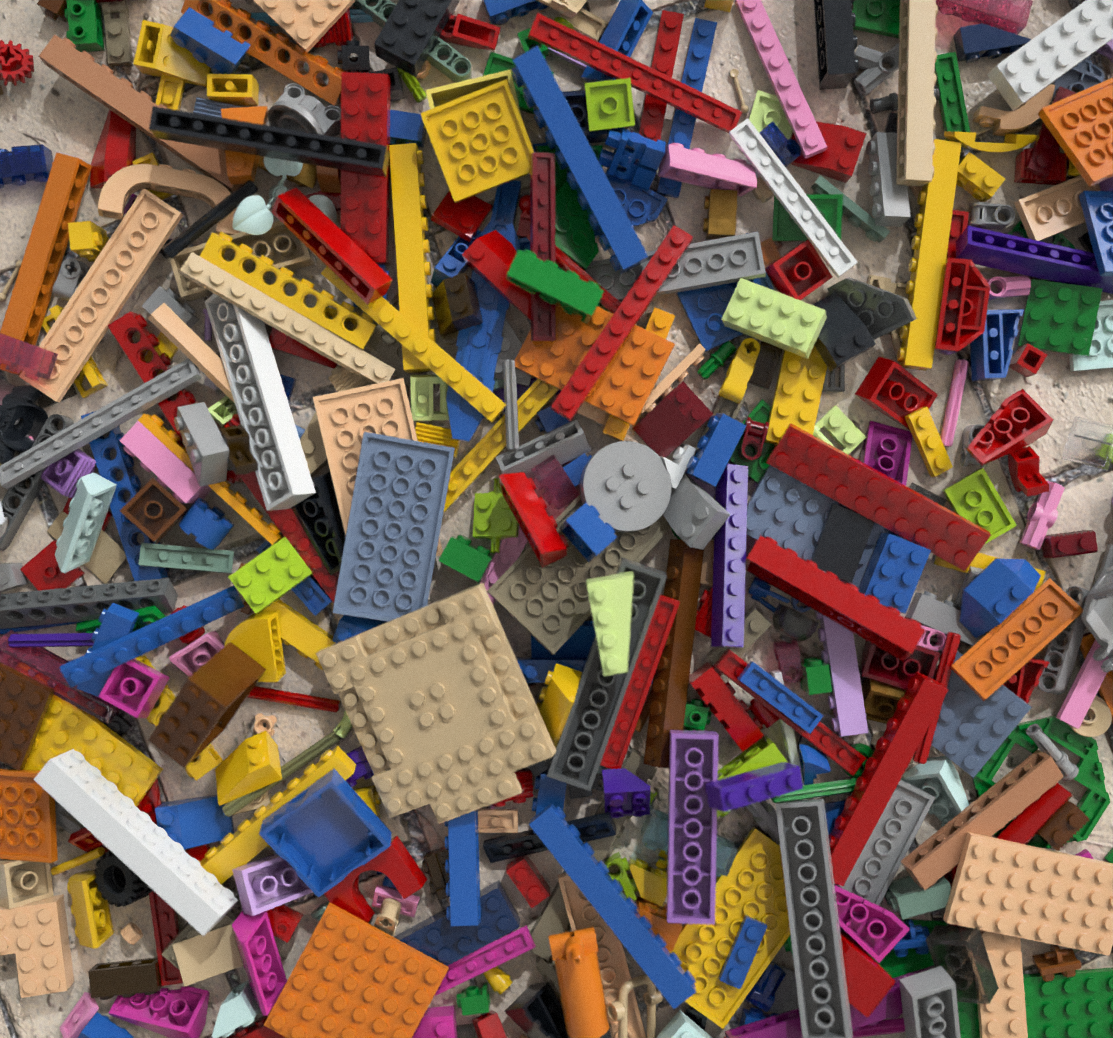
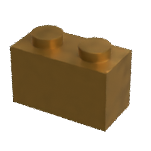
M711 189L708 196L704 197V210H707V218H703L702 232H706V239L735 236L738 190Z

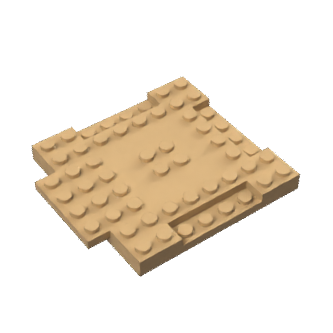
M483 582L330 645L316 653L334 695L338 693L371 766L374 773L371 778L389 818L430 803L435 817L440 824L521 794L522 788L514 771L551 758L556 753L555 746Z

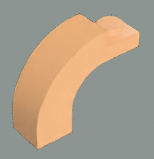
M1050 84L1014 111H1003L981 106L974 112L972 121L979 123L982 127L994 126L992 135L996 136L1021 132L1040 118L1038 113L1042 108L1050 105L1055 85Z

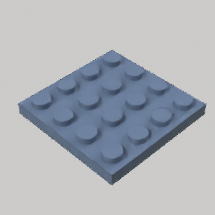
M959 651L956 653L954 663L963 656ZM952 670L947 686L949 690L943 700L931 745L974 778L1032 706L1004 685L983 701Z

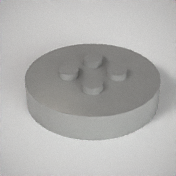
M620 441L603 447L586 463L580 478V496L583 505L586 502L589 506L593 505L599 511L601 520L604 523H609L615 532L630 533L652 525L665 512L671 497V478L665 463L652 449L637 442Z

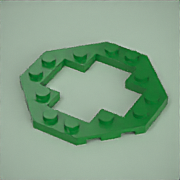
M1056 715L1019 723L976 776L972 777L977 798L996 784L992 779L1015 743L1031 753L1038 750V746L1026 734V729L1030 725L1038 724L1050 739L1081 757L1076 764L1079 772L1074 780L1088 789L1077 807L1089 818V822H1086L1083 828H1079V831H1076V835H1073V838H1070V841H1067V843L1087 840L1110 804L1109 794L1106 792L1104 783L1105 776L1102 763L1099 762L1097 753V741L1092 737H1084L1077 734L1068 724L1057 719ZM1013 820L1009 821L1004 828L998 830L994 835L998 837ZM1037 834L1026 844L1039 848H1052Z

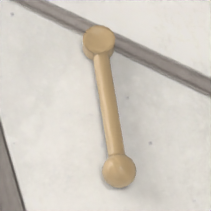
M732 69L729 75L735 83L741 104L740 111L746 114L749 111V107L745 105L737 78L739 72L737 69Z
M21 260L17 261L14 272L2 293H0V302L6 300V294L21 267Z

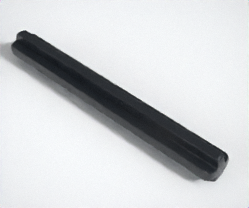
M248 180L163 247L164 252L170 258L175 257L236 209L242 200L255 194L258 191L256 185L251 180Z

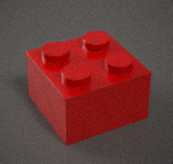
M809 239L800 243L765 268L768 276L780 293L798 300H802L833 278Z

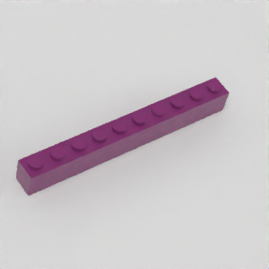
M930 966L893 978L896 983L869 1018L849 1003L852 1031L855 1032L859 1027L865 1025H877L881 1020L887 1018L895 1019L903 1014L899 979L936 967ZM799 1008L727 1030L725 1031L726 1038H803Z

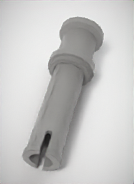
M1038 724L1030 725L1026 729V734L1042 752L1053 758L1064 776L1062 780L1070 781L1074 779L1079 772L1078 767L1068 760V755L1065 752L1057 749Z

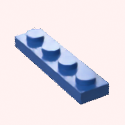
M266 540L256 550L261 554L271 547L272 544ZM312 576L292 589L314 616H317L332 602L327 593Z
M753 661L748 663L737 678L809 734L812 733L824 716Z

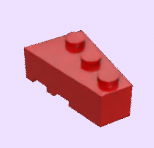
M1032 658L1003 685L1026 703H1029V697L1034 687L1038 686L1039 678L1044 668H1047L1050 662Z

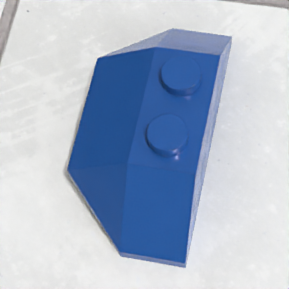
M994 559L963 589L959 622L975 638L981 636L1001 624L1034 592L1041 575L1026 559Z

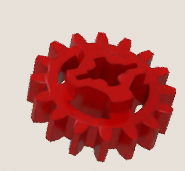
M0 40V80L4 82L5 86H7L8 82H12L14 86H17V81L26 83L25 77L31 79V72H34L33 55H29L28 48L22 50V44L20 43L14 46L11 40L8 44H4Z

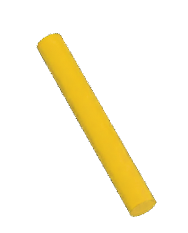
M99 847L51 868V874L55 876L99 858L105 854V850L103 847Z

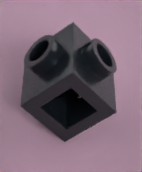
M346 41V45H342V50H337L338 64H342L343 70L352 73L370 70L369 46L360 45V41ZM352 53H355L358 56V59L355 62H352L349 59V56Z

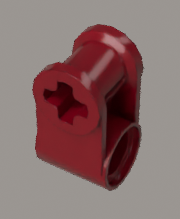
M747 417L744 423L746 428L742 434L738 454L743 461L751 462L762 453L763 444L769 430V422L761 423L751 420V417ZM746 445H751L755 449L753 457L745 454Z

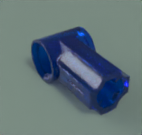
M773 121L759 132L785 168L801 155L799 144L792 139H787Z
M770 963L746 996V1000L765 1012L769 1011L774 1003L775 993L783 981L786 972L775 963Z

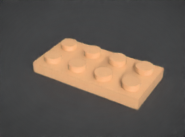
M1078 176L1016 201L1014 203L1029 239L1041 241L1086 223L1079 195L1083 191H1100L1098 183L1089 187L1083 177Z

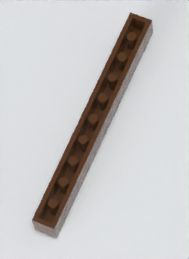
M670 539L667 577L663 595L679 600L680 605L654 674L643 763L658 768H669L670 730H683L704 555V549L690 547L681 539Z

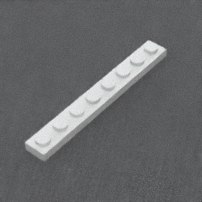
M747 118L731 130L729 136L836 277H840L858 262L750 120Z

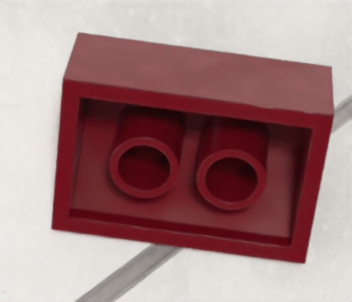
M866 640L862 651L861 676L907 690L908 682L914 677L916 672L933 678L940 653L917 645L913 653L906 660L901 661Z

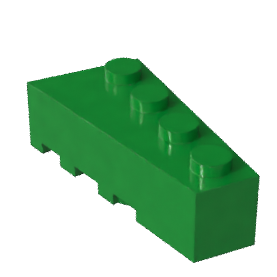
M519 249L506 275V280L531 294H535L536 291L539 292V297L547 303H559L565 313L569 315L578 314L582 316L580 321L588 324L604 290L600 289L601 286L590 280L585 282L579 279L580 276L573 271L567 270L565 272L559 269L558 265L550 260H545L544 262L536 258L537 255L530 250L525 249L522 251Z

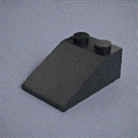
M836 292L813 304V306L826 311V321L814 345L830 372L865 353L876 344L865 324Z

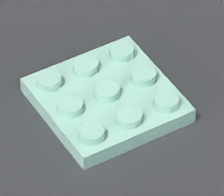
M1113 300L1100 301L1089 356L1069 354L1070 372L1113 368Z

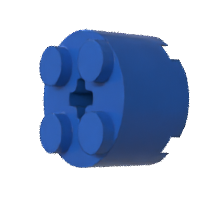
M199 497L178 523L186 534L190 535L191 533L196 537L195 541L212 550L219 546L234 526L233 522L224 517L225 513L220 508L214 506L212 509L206 501Z

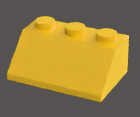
M557 663L553 672L548 671L544 684L548 686L547 688L542 687L539 700H542V702L536 703L555 749L572 709L582 674L578 670Z
M95 869L75 873L68 879L67 884L68 892L72 897L71 912L76 920L75 935L79 938L80 945L93 949L101 946L114 934L108 900L102 898V893L98 891V885L95 883Z

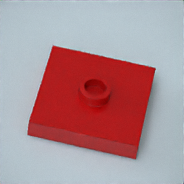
M53 540L20 569L38 591L69 588L85 574L80 567L67 573L61 572L55 557L57 540Z

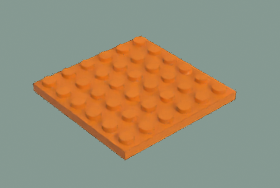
M329 903L266 1019L264 1026L286 1038H412L449 967L336 905Z

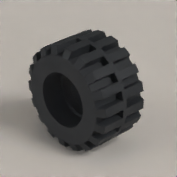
M112 851L106 852L97 861V868L94 872L96 875L95 883L98 885V891L102 893V898L104 900L107 899L110 905L115 904V907H124L148 896L153 891Z

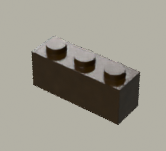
M158 957L99 963L88 971L91 998L100 997V1000H107L117 995H122V997L126 998L134 996L136 993L152 995L157 993L162 987Z

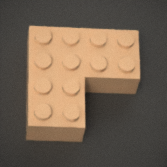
M64 894L55 895L12 909L0 906V956L15 953L21 998L64 992L74 983Z

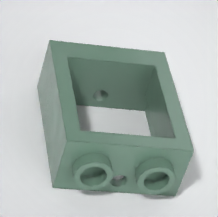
M910 876L892 880L885 894V899L888 905L891 904L894 913L897 912L902 919L945 908L951 892V886L946 878L942 876L933 886L924 890Z

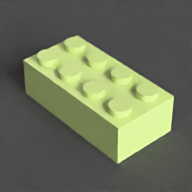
M740 278L724 312L722 321L728 328L808 359L827 316L824 309Z

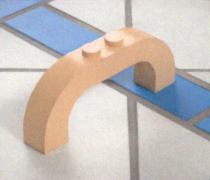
M137 164L117 171L107 180L100 193L98 213L99 216L122 220L127 199L133 193L143 188L200 199L208 203L212 208L231 193L218 181L208 176L196 174L195 171L190 169H183L181 171L165 164H160L159 166ZM236 209L217 223V234L220 231L229 236L239 233V231L234 230L232 227Z

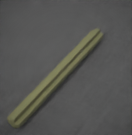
M334 731L281 766V780L227 803L222 807L224 814L227 817L232 816L341 740Z

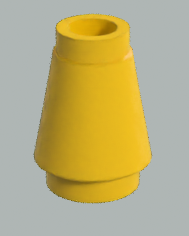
M498 966L483 973L493 991H497L499 995L513 983L510 975Z

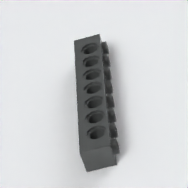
M169 578L0 594V629L95 620L100 617L104 609L108 610L113 603L130 610L155 606L162 613H173L178 595Z

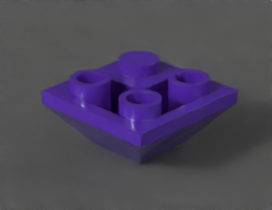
M625 768L602 770L605 813L610 812L611 817L614 819L623 816L642 817L650 815L651 789L648 784Z

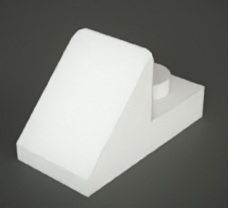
M681 444L673 453V461L660 456L670 474L671 488H677L696 448L687 444Z

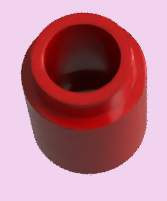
M756 699L750 701L752 706L749 709L761 725L764 724L766 728H769L780 719Z

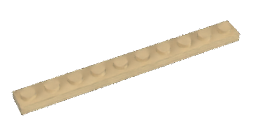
M191 252L180 269V274L372 384L389 381L395 371L393 367Z

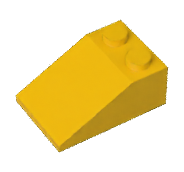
M266 730L245 739L215 769L217 798L220 806L282 779L278 745Z

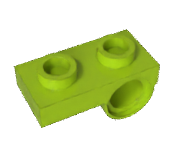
M620 852L612 854L604 861V864L607 868L611 865H617L620 869L616 873L608 872L607 874L612 880L617 879L621 882L627 898L631 897L633 900H637L636 891H638L634 878L630 879L627 871L630 868L626 857L622 858Z

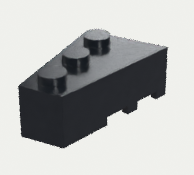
M549 982L530 985L504 1011L530 1038H567L563 1008Z

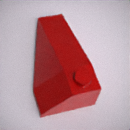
M110 109L91 162V188H103L113 174L125 167L132 166V161L136 160V127Z
M497 230L477 238L462 254L465 263L531 321V293L506 280V275L517 254L514 246Z
M1021 389L1003 401L996 413L992 415L988 423L981 429L966 450L983 466L1028 446L1046 435L1053 419L1024 389Z

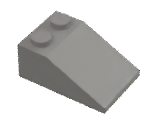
M684 473L677 488L671 489L670 501L663 516L674 532L687 545L703 550L730 516V513L689 475Z

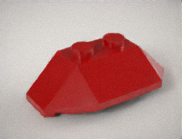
M947 258L935 349L959 352L984 333L990 285L975 267L972 260Z

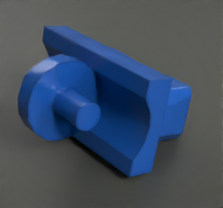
M907 919L905 925L910 930L893 947L896 956L905 957L908 955V948H914L916 953L920 955L928 954L929 947L934 945V938L931 937L928 927L914 925L911 919Z

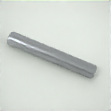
M504 360V400L507 405L505 407L506 448L513 450L519 448L515 360Z

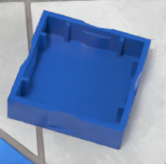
M335 768L262 821L259 835L280 857L285 859L294 868L300 879L318 898L344 880L351 871L365 865L390 847L392 834Z

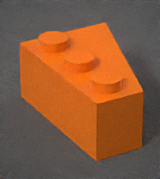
M267 106L221 109L222 118L267 125L269 121ZM225 150L227 176L230 184H244L248 180L254 183L260 156Z

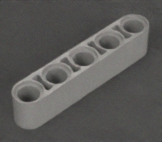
M1078 586L1069 587L1065 593L1084 609L1086 597L1090 591ZM1081 593V599L1077 602V596ZM1082 614L1049 643L1044 660L1050 663L1047 668H1044L1038 684L1042 691L1057 695L1066 691L1086 628L1081 619ZM1068 636V642L1064 645V638ZM1061 657L1062 662L1058 667L1057 661ZM1054 679L1055 685L1051 688L1050 683Z

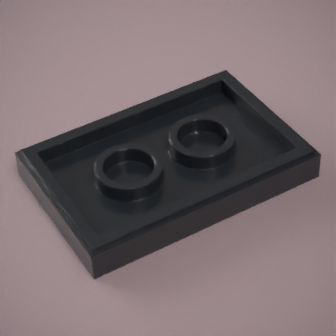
M831 504L811 561L818 565V569L824 572L830 571L837 575L838 578L852 583L874 521L847 508Z

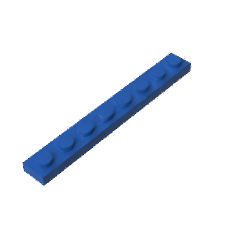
M695 18L681 82L702 92L717 22ZM675 108L668 144L679 143L684 146L683 148L690 149L696 118ZM660 177L657 193L678 199L682 182Z
M233 585L60 666V671L71 688L230 614L244 607V604Z

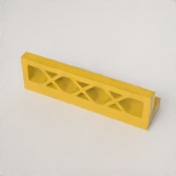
M56 305L49 309L51 314L45 317L42 323L46 333L51 329L48 323L53 320L56 321L64 309L63 307ZM90 356L79 373V378L77 376L74 380L82 398H87L108 386L94 359ZM85 375L92 386L88 390H85L82 385Z

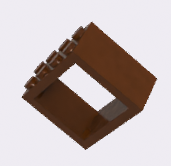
M232 642L228 643L186 680L148 741L185 769L228 727L266 669Z

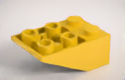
M143 20L133 63L142 74L157 77L164 75L184 80L185 83L207 87V74H210L211 68L205 63L197 61L189 50L185 47H180L174 42L170 36L173 27Z

